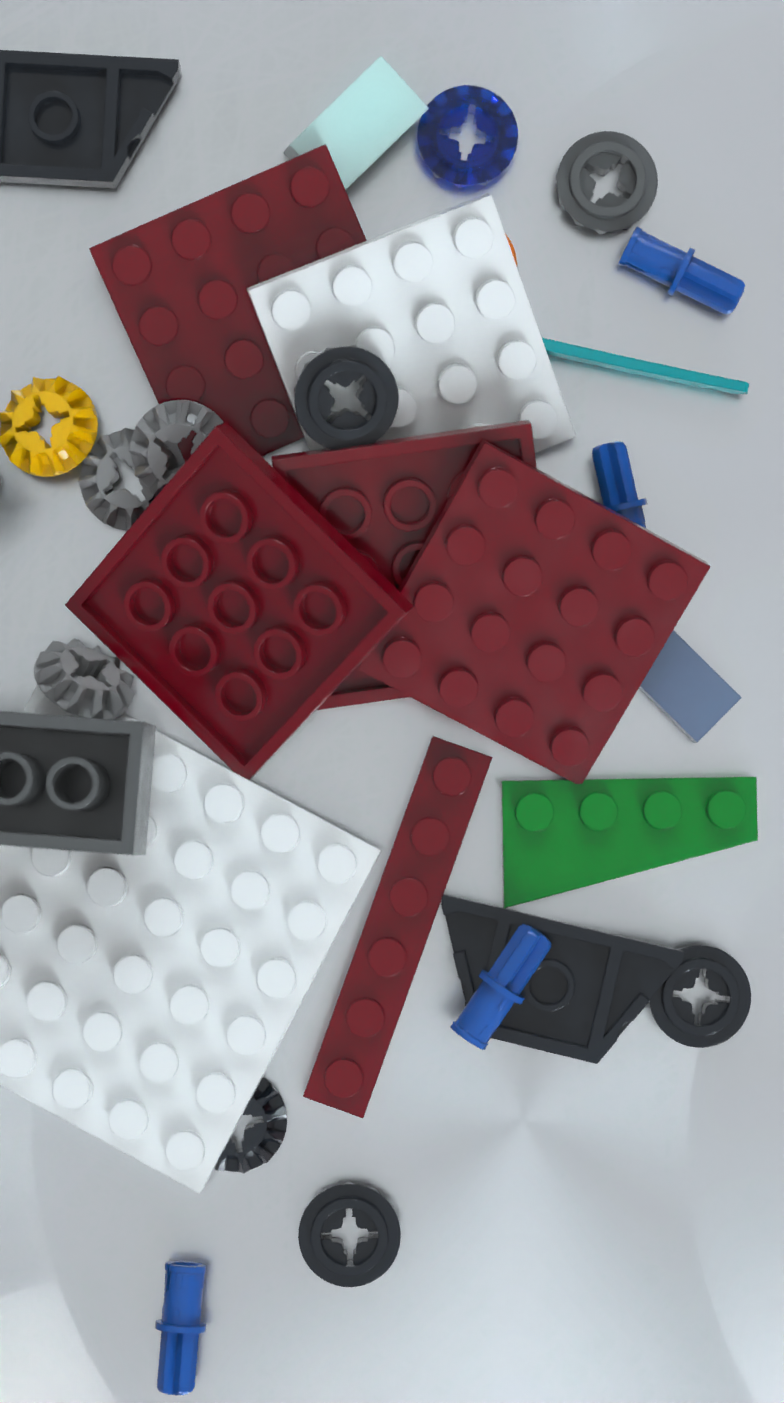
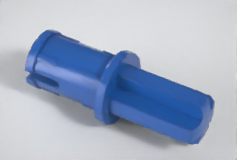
M640 227L635 228L618 263L670 287L667 294L673 296L676 290L725 315L731 314L735 310L745 289V284L742 280L694 257L695 249L690 247L688 252H685L642 231Z
M614 441L596 446L592 450V458L603 505L646 528L642 506L647 505L646 498L638 500L626 445L621 441Z
M525 924L519 926L490 971L482 970L479 974V977L483 980L458 1019L452 1023L451 1029L472 1045L485 1050L488 1046V1041L514 1002L521 1005L525 999L520 993L551 949L550 940L531 926Z
M189 1261L165 1262L166 1273L162 1319L155 1322V1329L161 1331L157 1388L159 1392L168 1395H187L195 1387L199 1333L206 1331V1323L201 1322L206 1265Z

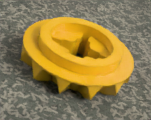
M57 376L56 379L33 377L32 383L21 390H11V400L5 411L0 412V444L4 448L9 461L22 471L34 476L52 477L74 469L87 457L96 440L98 418L93 402L80 387L60 376ZM41 406H44L54 418L63 417V419H60V423L51 427V446L37 431H31V427L40 423L39 413L42 412Z

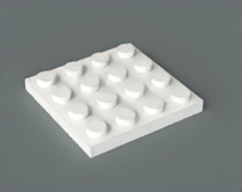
M486 193L246 288L295 415L294 387L298 382L304 365L321 354L326 348L354 345L378 356L391 370L398 387L399 401L395 419L388 431L378 441L529 420L532 424L535 453L576 437L491 194ZM364 375L357 382L353 381L346 388L338 383L334 385L329 380L324 383L330 389L329 393L335 399L334 405L330 409L332 413L326 420H329L334 413L338 414L343 408L350 409L353 413L357 411L363 417L368 413L360 406L361 402L355 395L360 387L358 383L363 379ZM297 419L309 451L325 449L326 447L318 444L304 431Z

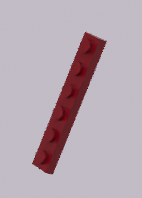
M432 736L303 1097L360 1118L364 1117L493 757Z

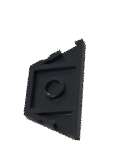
M0 50V182L116 188L180 78L181 66L179 59Z
M443 894L441 901L443 915L446 918L453 947L457 974L461 981L465 998V1007L483 981L479 974L482 970L490 971L519 926L522 924L531 926L545 935L551 942V949L520 993L525 999L521 1005L514 1002L491 1038L594 1064L600 1062L615 1044L617 1038L649 1003V1000L671 973L683 962L685 954L683 950L448 894Z

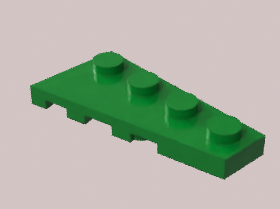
M757 777L585 779L582 784H575L569 780L501 781L503 908L758 841Z

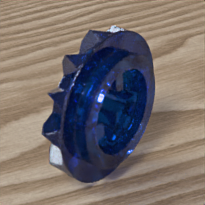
M462 85L447 89L431 100L427 105L429 109L420 118L417 140L420 157L431 169L435 178H442L453 183L458 188L478 184L486 186L492 179L507 170L517 148L518 128L512 110L500 96L483 87ZM469 113L474 114L473 124L476 125V135L485 138V143L474 144L471 153L467 156V161L461 160L462 153L459 152V142L455 139H449V135L451 132H461L463 124L467 123Z

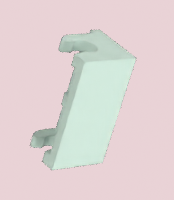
M380 56L283 153L289 159H293L326 144L346 190L429 108L387 61Z

